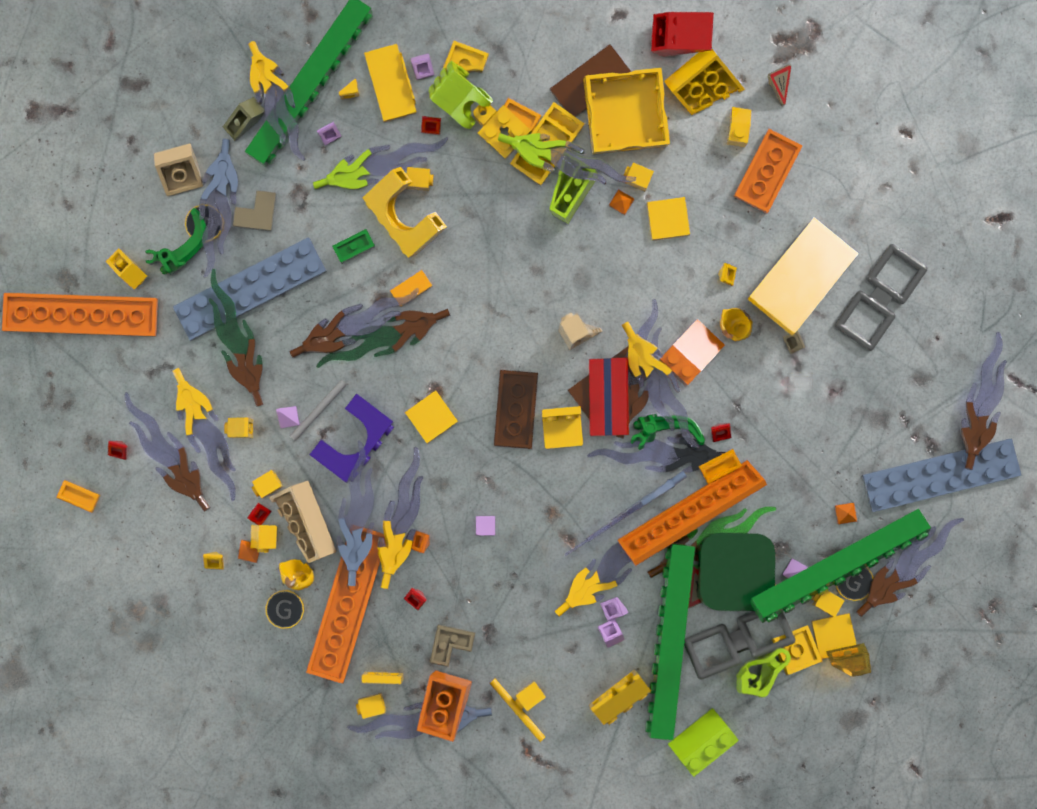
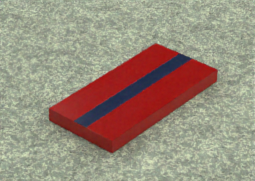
M628 358L589 359L590 436L629 435Z

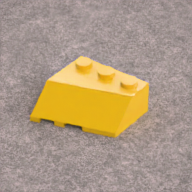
M713 49L712 51L698 52L664 81L691 115L712 106L713 102L721 98L723 100L729 98L730 94L736 91L741 92L745 90Z
M633 670L590 703L589 707L603 725L606 723L610 725L618 718L617 715L630 710L633 707L632 704L644 699L651 690L639 674Z

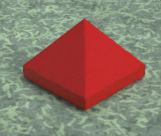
M422 116L421 133L440 135L441 118Z
M720 423L711 427L713 442L732 438L730 423Z
M108 441V455L126 460L127 445L122 441Z
M258 503L252 509L247 519L257 525H262L272 511Z
M411 588L403 598L416 610H419L427 601L423 592Z

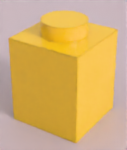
M633 162L631 167L627 166L623 177L626 178V184L645 192L654 171Z
M407 167L406 174L412 183L406 189L429 191V186H433L434 175L431 174L430 169Z
M270 470L253 480L254 486L251 488L257 497L265 498L284 486L275 471Z
M251 525L250 548H257V552H269V549H276L277 525Z
M827 591L822 595H814L812 605L836 617L845 600Z
M532 681L515 694L517 697L515 702L521 710L525 708L526 711L546 698L535 681Z
M382 692L358 699L356 709L358 715H362V719L386 713Z

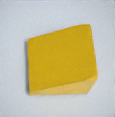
M356 79L339 91L341 99L359 97Z

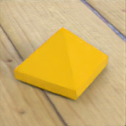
M724 263L718 273L720 282L733 286L737 267Z
M217 552L203 554L204 568L224 570L223 555Z

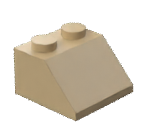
M191 143L154 153L155 168L166 196L203 187Z

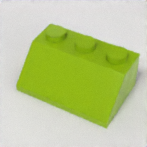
M711 708L676 736L674 740H671L668 745L691 775L695 777L739 740L717 712Z

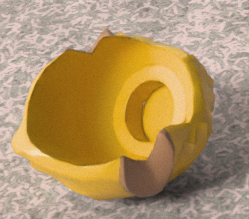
M737 307L722 310L720 327L724 336L734 341H741L751 335L753 321L745 310Z
M291 559L279 564L281 580L288 588L303 590L313 583L314 574L308 563L303 564L301 560Z

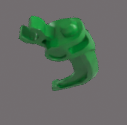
M196 208L191 210L195 224L193 235L174 251L163 248L160 251L146 250V254H153L152 260H146L147 264L153 265L161 262L163 265L160 268L161 273H169L171 275L185 266L186 262L203 247L208 237L207 226Z
M650 414L646 417H638L637 421L633 423L634 429L639 430L640 433L633 435L631 444L635 441H640L641 443L638 445L639 450L645 447L646 442H653L655 440L656 432L667 429H685L695 437L699 445H704L705 443L703 433L698 424L690 417L683 415L657 416V414Z

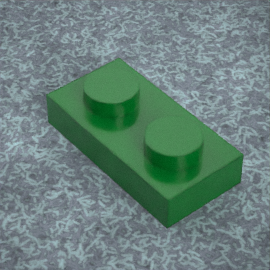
M367 229L332 247L342 264L374 248L375 245Z

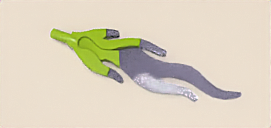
M500 133L498 141L512 145V148L527 163L554 173V167L540 158L550 161L563 173L576 179L595 180L604 185L607 183L606 179L600 174L582 170L583 168L598 170L618 182L636 181V177L619 174L601 159L586 158L573 154L568 149L580 154H585V149L569 141H548L550 140V135L542 133L524 136L515 135L514 138Z
M448 137L434 144L408 143L398 150L385 155L375 154L387 151L391 146H376L363 152L349 165L354 159V155L351 154L341 160L333 171L326 175L327 178L312 182L314 189L329 185L330 187L336 186L357 190L377 184L379 179H358L368 175L386 176L391 170L401 167L405 172L407 167H412L419 162H427L426 157L418 156L404 163H398L408 155L433 152L440 149L448 141Z

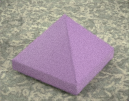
M334 122L317 130L324 145L341 137Z

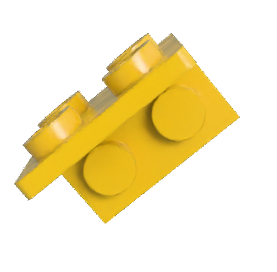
M581 406L542 410L546 449L583 445Z

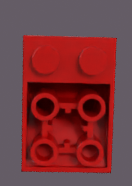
M664 12L653 14L651 52L668 57L712 51L714 13Z

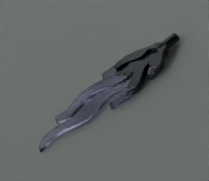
M669 436L667 437L668 441L686 445L687 448H675L655 439L653 442H646L644 450L639 452L621 453L604 448L589 453L587 457L605 455L623 464H634L643 461L663 464L660 467H645L646 470L656 472H669L687 463H692L689 467L683 469L684 473L700 469V465L726 452H716V450L709 448L705 444L699 445L697 440L693 438H674ZM635 441L633 444L631 442H614L616 446L621 448H635L641 443L640 441Z

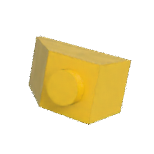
M732 107L726 145L746 147L751 125L750 109Z
M119 248L106 260V263L133 289L141 285L147 277Z
M249 417L228 418V422H225L224 433L227 434L228 438H253L254 419Z

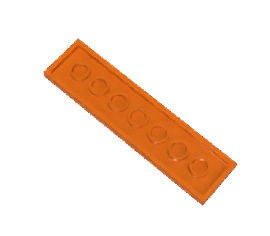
M4 293L2 331L156 337L158 298Z
M746 460L739 469L707 484L618 539V542L636 566L767 485L765 479Z
M351 524L350 527L351 534L352 531L363 528L361 534L362 542H364L366 534H372V546L368 555L360 564L358 571H356L355 586H348L349 570H347L346 563L341 556L306 673L342 684L345 681L379 569L380 559L377 547H385L386 545L383 533Z

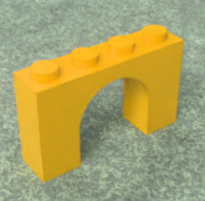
M398 167L391 170L362 198L366 202V206L377 216L379 223L387 229L389 236L400 246L402 253L410 258L423 250L447 226L436 212L427 215L415 227H408L398 219L395 213L396 198L412 183L404 170Z

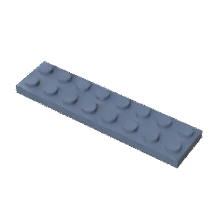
M308 237L172 307L189 340L192 341L327 271Z
M1012 438L987 444L979 452V455L975 457L973 470L965 469L968 454H966V450L862 475L871 512L1022 476Z

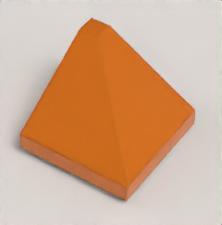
M241 540L238 559L257 563L260 552H257V548H250V541Z

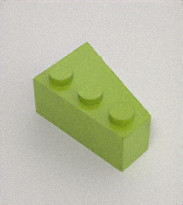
M564 152L549 210L553 216L569 224L599 176L595 169Z

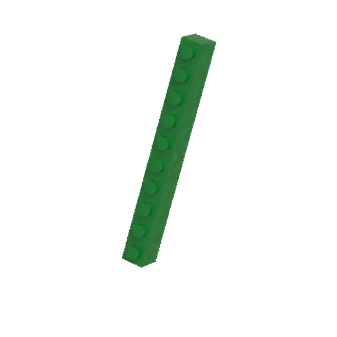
M349 0L289 86L290 89L282 96L245 150L249 157L264 167L274 162L276 152L279 148L282 149L285 146L289 133L292 134L296 130L300 117H305L309 110L307 107L311 102L314 103L320 94L318 92L320 88L328 84L330 80L329 75L332 71H336L341 64L340 59L343 55L346 56L352 48L350 45L354 39L358 40L362 34L361 29L365 24L368 25L372 20L373 12L371 7L360 0Z
M918 508L751 598L750 604L762 623L766 621L770 623L776 620L782 612L786 614L794 610L795 605L799 603L803 605L809 602L812 596L826 593L832 585H841L846 581L845 578L849 576L855 577L862 573V569L876 566L882 558L889 559L896 554L895 551L909 548L912 542L916 540H924L929 536L931 526Z
M672 543L665 549L667 566L663 567L662 574L663 578H665V584L661 586L660 597H663L662 605H659L658 616L661 619L660 624H657L656 636H659L658 644L655 643L654 646L656 663L652 664L654 682L650 683L652 699L648 702L647 712L650 713L649 721H646L645 732L648 733L650 738L674 740L695 547L692 545Z

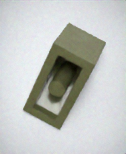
M252 97L239 103L223 125V128L236 141L258 123L266 110Z

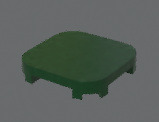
M710 533L698 544L699 569L698 590H696L697 598L708 609L718 611H754L750 604L751 598L775 586V547L772 541L765 535L756 533Z

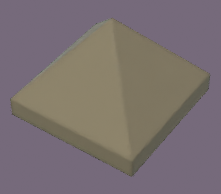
M798 330L793 336L788 334L783 337L790 354L805 348Z

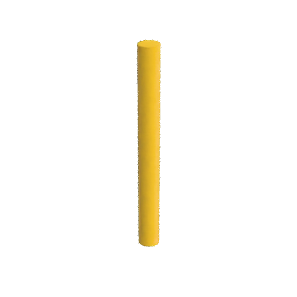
M494 678L490 685L538 741L541 742L545 738L544 734Z

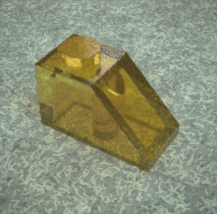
M864 643L826 651L831 665L852 677L871 673L870 656Z

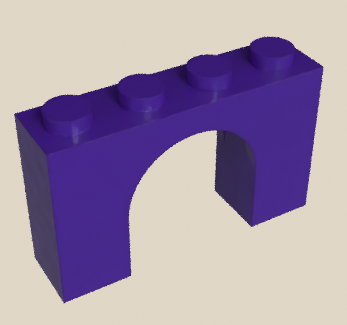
M357 393L345 409L365 425L367 430L365 446L355 454L344 455L325 441L320 440L309 454L346 483L349 481L353 482L359 475L357 470L360 466L365 467L371 459L369 457L370 453L373 450L376 452L383 443L380 441L383 436H388L394 429L392 426L394 422Z

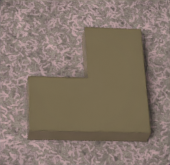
M256 191L254 209L235 207L233 226L272 231L276 193Z
M437 625L429 663L448 667L452 648L471 652L475 632Z

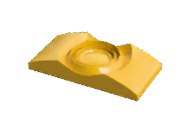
M553 102L531 134L540 133L541 142L565 140V148L551 150V162L540 158L545 161L543 169L530 165L519 153L515 155L510 165L541 186L554 170L564 152L571 146L585 123Z

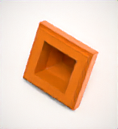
M618 189L609 206L625 215L634 198Z
M854 502L835 505L838 525L857 522Z
M416 531L411 549L424 553L430 545L429 535Z

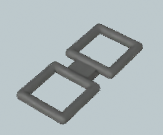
M890 244L867 277V281L876 288L870 296L861 290L855 294L836 322V329L867 350L872 351L896 317L894 312L886 308L892 298L900 304L906 303L927 272V266L896 245ZM893 253L918 270L902 295L876 278ZM861 300L886 316L870 342L844 325Z
M755 611L737 619L740 630L729 634L726 625L720 624L685 638L684 646L698 679L702 680L740 665L741 659L738 653L748 649L753 658H758L773 652L777 648H784L794 644L795 637L784 613L782 612L778 615V621L786 638L760 649H757L746 624L759 618ZM721 633L732 660L703 671L692 644Z

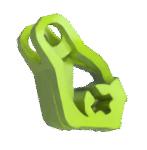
M450 61L447 67L441 70L440 76L438 75L435 78L434 84L429 87V98L453 117L461 126L471 129L475 124V119L471 116V105L477 102L480 106L489 107L493 99L485 90L474 86L467 80L469 73L463 67Z
M777 648L769 654L746 661L736 674L737 692L759 698L766 697L778 673L790 663L789 651ZM779 653L785 654L784 662H780V659L776 660V656ZM762 665L759 678L754 673L748 671L749 667ZM750 678L752 679V680H751V681H752V684H751V685H749V681H748V679H750Z

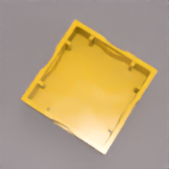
M662 68L634 70L623 74L587 75L584 77L592 155L667 147L670 144L668 121L664 110Z

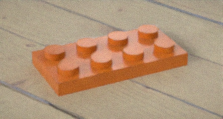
M768 129L733 197L768 214L802 145Z

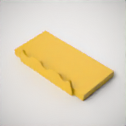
M397 44L365 52V58L383 121L387 122L417 113L412 87L402 53H399Z

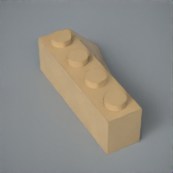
M569 313L561 318L558 330L569 350L603 332L601 328L584 323L578 313L575 315Z
M309 481L293 485L269 497L272 503L276 502L279 507L277 510L281 517L284 516L289 526L287 528L290 533L297 537L296 543L308 563L337 552Z

